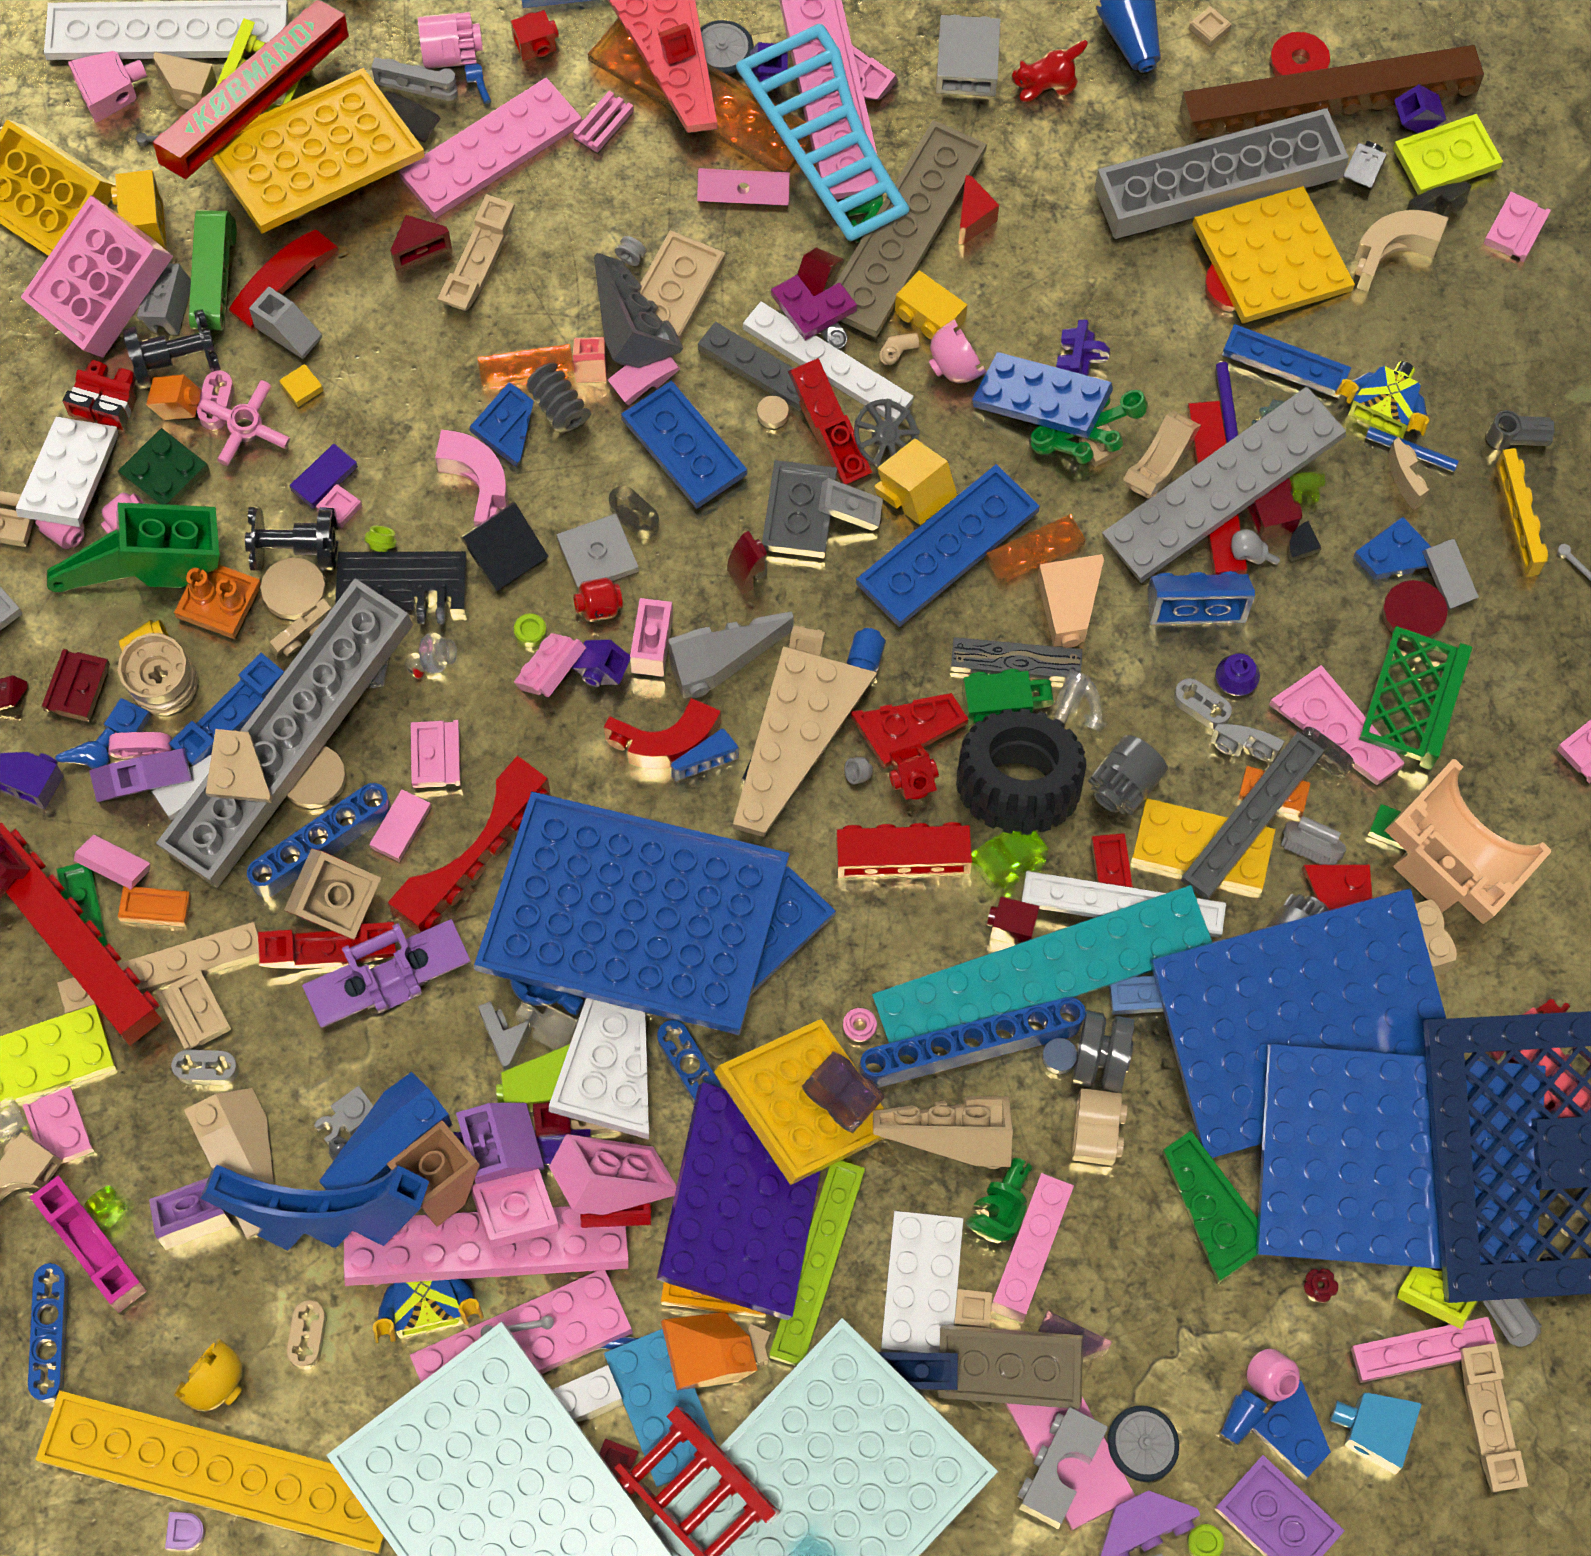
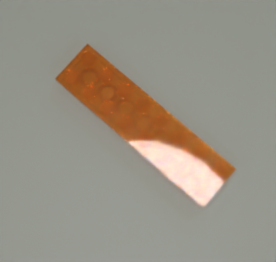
M618 18L588 53V61L675 113ZM707 63L717 129L705 131L772 172L789 173L797 162L750 89ZM792 113L782 116L790 130L806 123ZM809 135L797 140L805 152L811 146Z

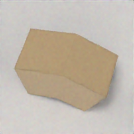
M750 1324L747 1334L750 1336L757 1367L767 1365L766 1346L771 1337V1332Z

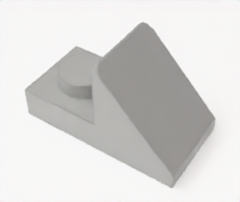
M491 1001L478 1006L481 1018L503 1070L506 1071L515 1067L531 1033L529 1021L507 1029L508 1025L502 1010L495 1011Z

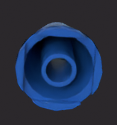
M1100 0L1101 7L1096 6L1097 13L1131 68L1139 70L1140 73L1155 69L1157 67L1156 63L1161 59L1155 0Z

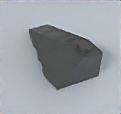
M597 253L594 256L603 333L611 358L618 364H627L640 368L680 353L683 346L674 327L669 321L664 320L662 322L655 313L658 306L654 301H648L641 295L639 290L642 286L623 261Z

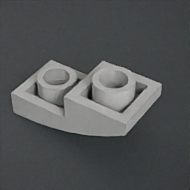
M1217 724L1210 742L1214 743L1216 748L1222 753L1233 754L1239 758L1244 748H1247L1254 757L1273 763L1280 754L1285 741L1251 727Z

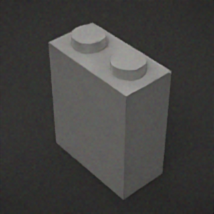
M941 15L936 93L996 96L1000 19L987 16Z

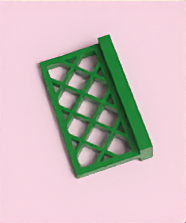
M1395 626L1359 740L1419 760L1420 767L1432 770L1440 756L1473 647L1461 642L1458 647ZM1398 639L1411 642L1416 651L1403 656L1397 647ZM1435 650L1446 654L1445 663L1434 667L1426 653ZM1420 657L1427 670L1414 675L1407 661ZM1400 665L1407 679L1394 683L1388 670ZM1431 675L1437 685V690L1425 694L1418 680ZM1411 684L1418 698L1405 702L1398 689ZM1391 692L1399 706L1386 711L1379 699L1380 696ZM1423 703L1429 715L1428 718L1417 722L1409 708ZM1377 709L1379 714L1374 716L1375 711ZM1403 711L1410 725L1397 730L1389 716ZM1383 720L1390 734L1382 737L1370 733L1369 730L1372 723ZM1414 730L1420 740L1419 748L1416 749L1405 745L1401 735Z

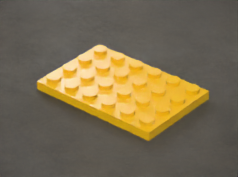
M362 68L259 115L212 156L210 160L260 232L265 233L425 158L422 146L366 70Z

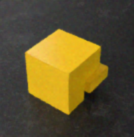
M915 438L877 468L881 481L874 486L876 494L896 509L902 505L904 514L919 525H922L958 496L948 461Z

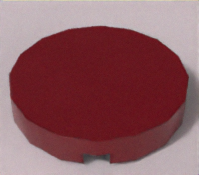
M1418 580L1404 581L1391 588L1385 597L1382 608L1384 623L1391 633H1393L1395 626L1429 638L1438 635L1446 622L1448 612L1445 598L1439 590L1427 582Z

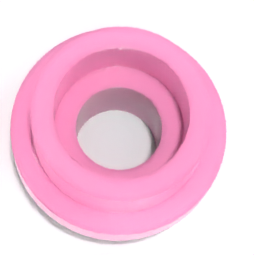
M855 1008L844 1017L843 1030L847 1037L853 1041H867L876 1032V1018L867 1009ZM857 1021H862L866 1024V1028L859 1031L853 1025Z

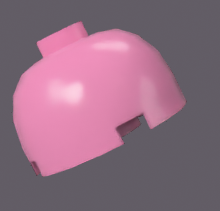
M954 319L940 328L933 336L930 345L933 359L929 360V363L938 377L944 374L951 382L958 384L968 383L987 372L984 366L976 367L980 364L979 358L962 330L954 331V328L958 326Z

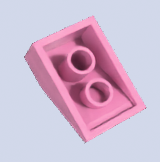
M566 1134L549 1166L573 1211L580 1214L605 1215L675 1196L676 1184L652 1146Z

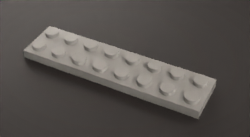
M1306 386L1163 488L1155 497L1152 496L1102 532L1103 538L1139 582L1142 583L1250 506L1255 500L1264 496L1346 437V430Z

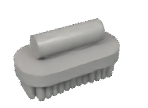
M1305 816L1302 817L1300 822H1287L1283 830L1284 838L1281 845L1284 846V849H1288L1293 853L1296 852V854L1300 853V856L1307 857L1320 865H1336L1337 861L1342 859L1346 852V846L1338 840L1341 832Z
M1523 1298L1483 1301L1511 1344L1518 1347L1527 1346L1534 1342L1541 1333L1540 1328L1542 1324L1539 1323V1320H1536L1537 1318L1523 1301Z

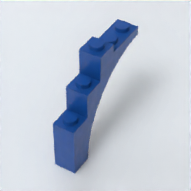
M216 1165L211 1170L200 1199L260 1228L257 1236L287 1251L304 1233L335 1249L352 1231L384 1246L420 1210L429 1181L398 1165L384 1177L365 1185L339 1190H305L268 1184Z

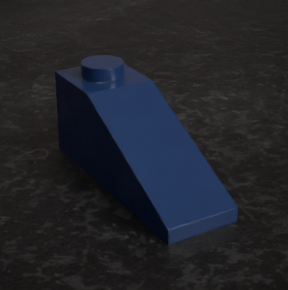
M878 1352L916 1391L958 1390V1353Z

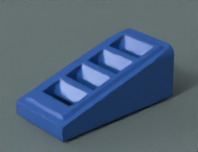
M720 729L672 762L671 777L676 782L739 758V747L725 729Z

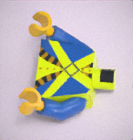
M1400 361L1395 370L1386 366H1380L1375 373L1368 372L1354 380L1343 379L1335 392V395L1341 394L1347 397L1346 402L1348 404H1351L1353 400L1348 415L1402 439L1406 431L1410 432L1411 429L1420 431L1421 436L1425 435L1429 424L1425 399L1419 394L1421 384L1411 379L1415 368L1408 362Z
M463 1279L394 1283L387 1287L379 1307L377 1321L373 1324L375 1343H379V1337L388 1334L390 1335V1341L395 1342V1331L399 1338H404L460 1324L468 1325L467 1318L470 1315L479 1314L480 1319H483L484 1315L471 1287Z

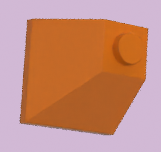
M726 1313L679 1317L661 1321L677 1390L736 1383L757 1371L750 1336Z

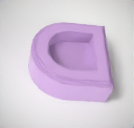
M169 1512L165 1549L170 1551H191L196 1549L205 1537V1526L201 1519L192 1513Z

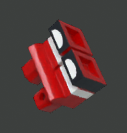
M91 360L85 371L77 370L76 382L71 391L67 390L62 400L69 416L93 423L97 421L98 424L116 426L118 430L125 431L137 400L133 391L136 382L134 372L120 368L115 378L111 379L106 377L109 372L107 365Z

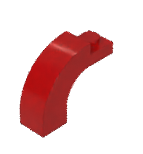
M691 698L678 722L668 729L657 732L643 731L609 716L604 725L605 740H607L609 745L618 750L624 751L625 748L628 749L629 764L649 769L671 768L672 762L718 731L721 725V711Z

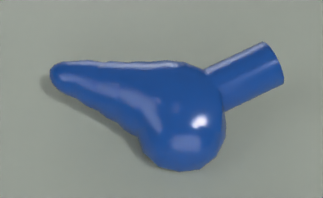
M106 728L96 741H88L57 754L55 759L62 763L87 765L91 769L107 765L109 754L106 748L109 746V736L115 734V732Z

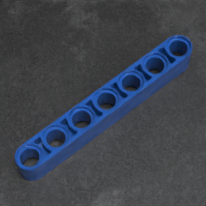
M1066 997L873 1047L862 1054L858 1068V1078L868 1088H880L1044 1045L1056 1038H1071L1081 1028L1086 1014L1085 1007L1078 999ZM1061 1014H1071L1076 1021H1065L1062 1019ZM1038 1022L1044 1029L1034 1030L1028 1023ZM1006 1030L1012 1037L1009 1039L1001 1038L996 1031ZM967 1038L975 1039L980 1046L970 1047L965 1044L964 1040ZM942 1047L948 1054L944 1056L936 1055L931 1048ZM909 1055L915 1060V1063L905 1064L900 1061L899 1057ZM871 1063L878 1064L882 1071L879 1073L870 1072L866 1065Z

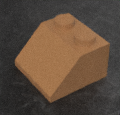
M443 1120L387 1163L391 1171L399 1165L429 1181L420 1208L436 1227L465 1205L480 1166Z

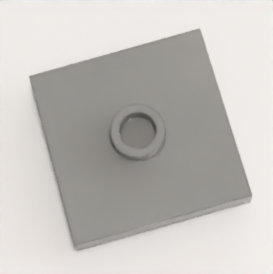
M617 514L556 534L557 541L578 591L580 584L586 580L607 577L614 581L639 572L637 562Z

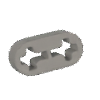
M1187 678L1180 681L1175 689V704L1206 727L1215 729L1217 724L1228 723L1232 713L1230 703L1201 682ZM1190 690L1195 692L1194 698L1190 697L1188 700L1183 698L1184 692L1187 693ZM1217 708L1222 710L1221 716L1217 715L1215 718L1210 716L1211 710L1214 711Z
M183 1050L175 1055L171 1063L172 1071L176 1078L186 1084L227 1085L236 1079L239 1072L238 1064L233 1055L225 1051ZM190 1059L195 1066H202V1068H191L189 1074H185L183 1069L180 1068V1066L186 1065L187 1060ZM221 1061H225L228 1067H231L224 1070L223 1075L220 1076L216 1069H208L209 1067H219Z

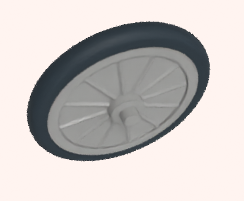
M716 20L700 28L709 73L727 75L737 72V62L749 57L750 51L754 48L749 32L743 26L733 21Z
M1139 1405L1123 1410L1114 1419L1108 1433V1449L1113 1462L1122 1473L1137 1481L1150 1482L1166 1476L1176 1464L1179 1455V1438L1173 1423L1165 1414L1153 1407Z

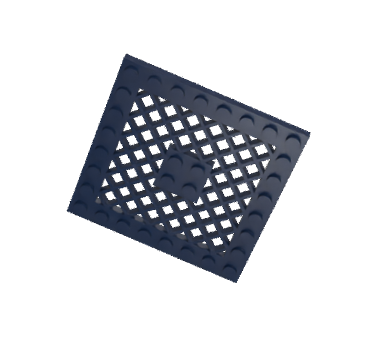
M1591 1011L1423 1020L1444 1302L1457 1303L1591 1294V1247L1584 1242V1239L1591 1232V1215L1580 1206L1591 1193V1102L1582 1110L1572 1100L1581 1088L1591 1096V1085L1587 1082L1591 1077V1052L1585 1048L1591 1046ZM1572 1047L1563 1059L1551 1049ZM1539 1049L1530 1061L1518 1051ZM1505 1051L1497 1062L1485 1052ZM1464 1053H1472L1465 1061ZM1578 1054L1590 1063L1581 1075L1569 1065ZM1545 1055L1557 1065L1548 1077L1536 1067ZM1512 1057L1524 1067L1515 1079L1502 1069ZM1478 1059L1490 1068V1071L1481 1081L1469 1071ZM1563 1072L1575 1082L1566 1094L1554 1084ZM1530 1073L1542 1083L1533 1095L1521 1086ZM1497 1075L1508 1085L1499 1098L1487 1087ZM1466 1079L1475 1087L1469 1096H1467ZM1548 1090L1560 1100L1551 1112L1539 1103ZM1514 1092L1527 1102L1517 1114L1505 1104ZM1481 1094L1493 1103L1484 1116L1472 1106ZM1566 1107L1577 1116L1557 1118ZM1532 1109H1535L1544 1119H1533L1531 1128L1524 1119ZM1499 1110L1511 1120L1502 1133L1490 1123ZM1469 1115L1478 1122L1471 1132ZM1517 1127L1529 1136V1139L1520 1149L1508 1139ZM1484 1129L1496 1139L1487 1151L1475 1142V1139ZM1502 1145L1514 1155L1505 1168L1493 1158ZM1533 1147L1535 1163L1526 1156ZM1472 1150L1481 1157L1474 1167ZM1520 1162L1532 1172L1523 1184L1511 1175ZM1487 1164L1499 1174L1489 1187L1477 1177ZM1505 1180L1517 1191L1508 1203L1496 1194V1191ZM1535 1183H1537V1190H1549L1541 1201L1529 1191ZM1474 1185L1483 1192L1477 1202L1475 1200ZM1582 1188L1574 1199L1563 1189ZM1556 1196H1559L1568 1205L1559 1218L1547 1208ZM1523 1197L1535 1207L1525 1220L1514 1210ZM1490 1199L1502 1209L1492 1222L1480 1212ZM1575 1212L1586 1221L1577 1234L1566 1225ZM1541 1214L1553 1224L1544 1236L1532 1227ZM1508 1216L1520 1226L1510 1239L1498 1229ZM1477 1220L1486 1228L1479 1238ZM1559 1231L1571 1240L1562 1253L1550 1244ZM1526 1233L1537 1242V1245L1528 1255L1517 1246V1243ZM1492 1235L1504 1244L1495 1257L1483 1248ZM1578 1247L1588 1256L1587 1258L1569 1259ZM1544 1249L1555 1258V1260L1535 1261ZM1511 1251L1522 1261L1502 1263ZM1480 1256L1489 1264H1480Z

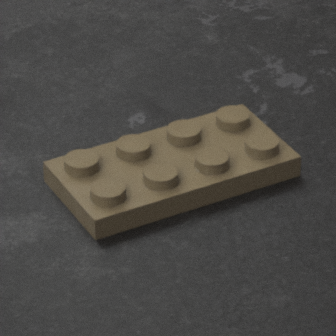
M942 1325L940 1327L939 1353H958V1390H938V1398L1080 1409L1082 1402L1083 1335Z

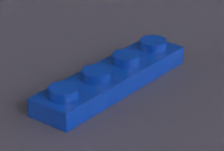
M1234 324L1222 353L1223 356L1336 398H1339L1341 395H1335L1336 390L1342 380L1348 378L1351 367L1236 324Z

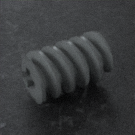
M548 363L542 365L530 375L527 380V390L533 394L535 402L539 403L540 409L546 413L548 421L552 422L553 428L556 431L568 432L580 427L590 418L591 411L588 408H583L585 405L584 401L577 399L578 392L571 389L572 385L569 380H564V372L561 370L556 371L558 364Z

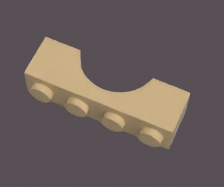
M21 1132L18 1137H14L8 1142L3 1151L4 1156L0 1160V1202L8 1194L18 1189H41L48 1183L63 1160Z

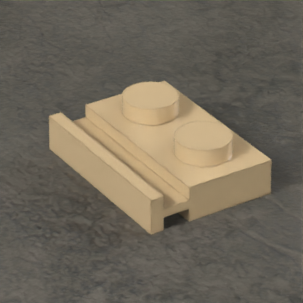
M200 969L170 984V987L163 991L159 990L156 992L185 1050H191L199 1044L203 1045L232 1030Z

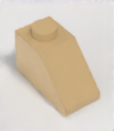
M154 52L153 59L158 75L177 105L190 110L201 98L215 88L217 80L211 64Z

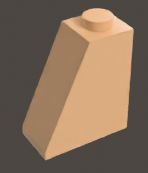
M1103 554L1040 564L1037 580L1054 647L1072 648L1078 646L1081 642H1085L1104 562Z

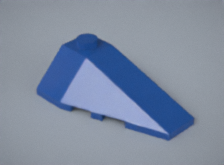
M410 1072L383 1092L319 1180L320 1184L325 1190H339L365 1185L384 1177L391 1171L387 1163L441 1120L449 1128L453 1126L448 1112L430 1089L414 1073Z

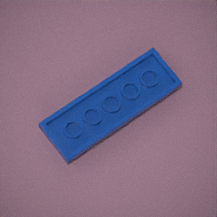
M995 464L856 578V585L898 627H901L1039 512L1040 506Z

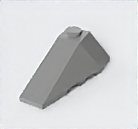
M792 611L756 618L748 626L742 627L737 622L727 623L726 629L711 632L710 627H705L668 639L670 666L683 699L690 696L698 698L706 695L709 690L717 687L791 633L794 626Z

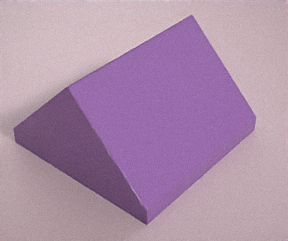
M208 1178L149 1199L154 1233L166 1250L232 1225L228 1212L200 1199Z

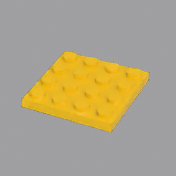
M1304 186L1200 215L1193 220L1192 225L1242 324L1351 292L1355 286Z
M822 1019L719 1065L714 1071L790 1185L885 1139L873 1134V1111L883 1110L884 1107L872 1090L860 1082L858 1070Z

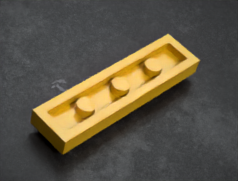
M1516 448L1505 449L1502 451L1496 466L1526 577L1539 575L1544 564L1548 561L1547 547L1544 543L1541 544L1539 537L1540 521L1537 515H1533L1531 507L1533 501L1532 492L1525 485L1523 460L1518 459Z

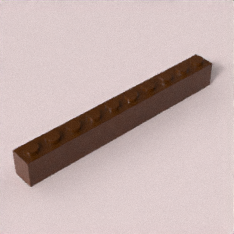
M1475 45L1184 91L1180 112L1188 139L1196 137L1208 138L1215 134L1227 132L1232 134L1326 108L1330 116L1338 114L1350 115L1369 109L1381 110L1387 106L1396 105V98L1418 84L1438 94L1440 100L1455 95L1467 96L1478 92L1484 72Z

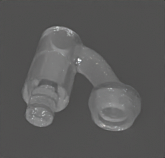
M1070 669L1054 704L1058 706L1054 719L1057 718L1061 722L1066 723L1070 712L1076 713L1083 695H1086L1090 707V715H1084L1085 721L1083 725L1101 732L1103 726L1106 727L1107 723L1102 721V707L1098 689L1094 682L1090 680V677Z

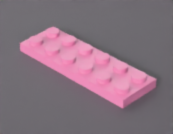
M546 77L426 153L425 158L399 171L400 178L436 219L575 130L582 122V117Z
M599 1270L412 1353L410 1357L422 1383L481 1338V1329L484 1326L490 1325L494 1328L500 1322L510 1326L538 1321L547 1315L554 1319V1326L549 1330L539 1327L511 1332L538 1371L544 1374L595 1351L612 1341L626 1337L633 1332L606 1270Z

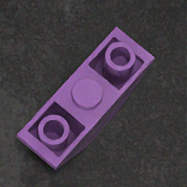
M185 748L132 758L89 770L96 802L192 781Z
M1148 1490L1114 1508L1098 1556H1130L1129 1552L1139 1547H1142L1143 1551L1147 1552L1163 1543L1162 1536L1173 1531L1177 1537L1195 1528L1192 1521L1196 1520L1200 1513L1193 1506Z

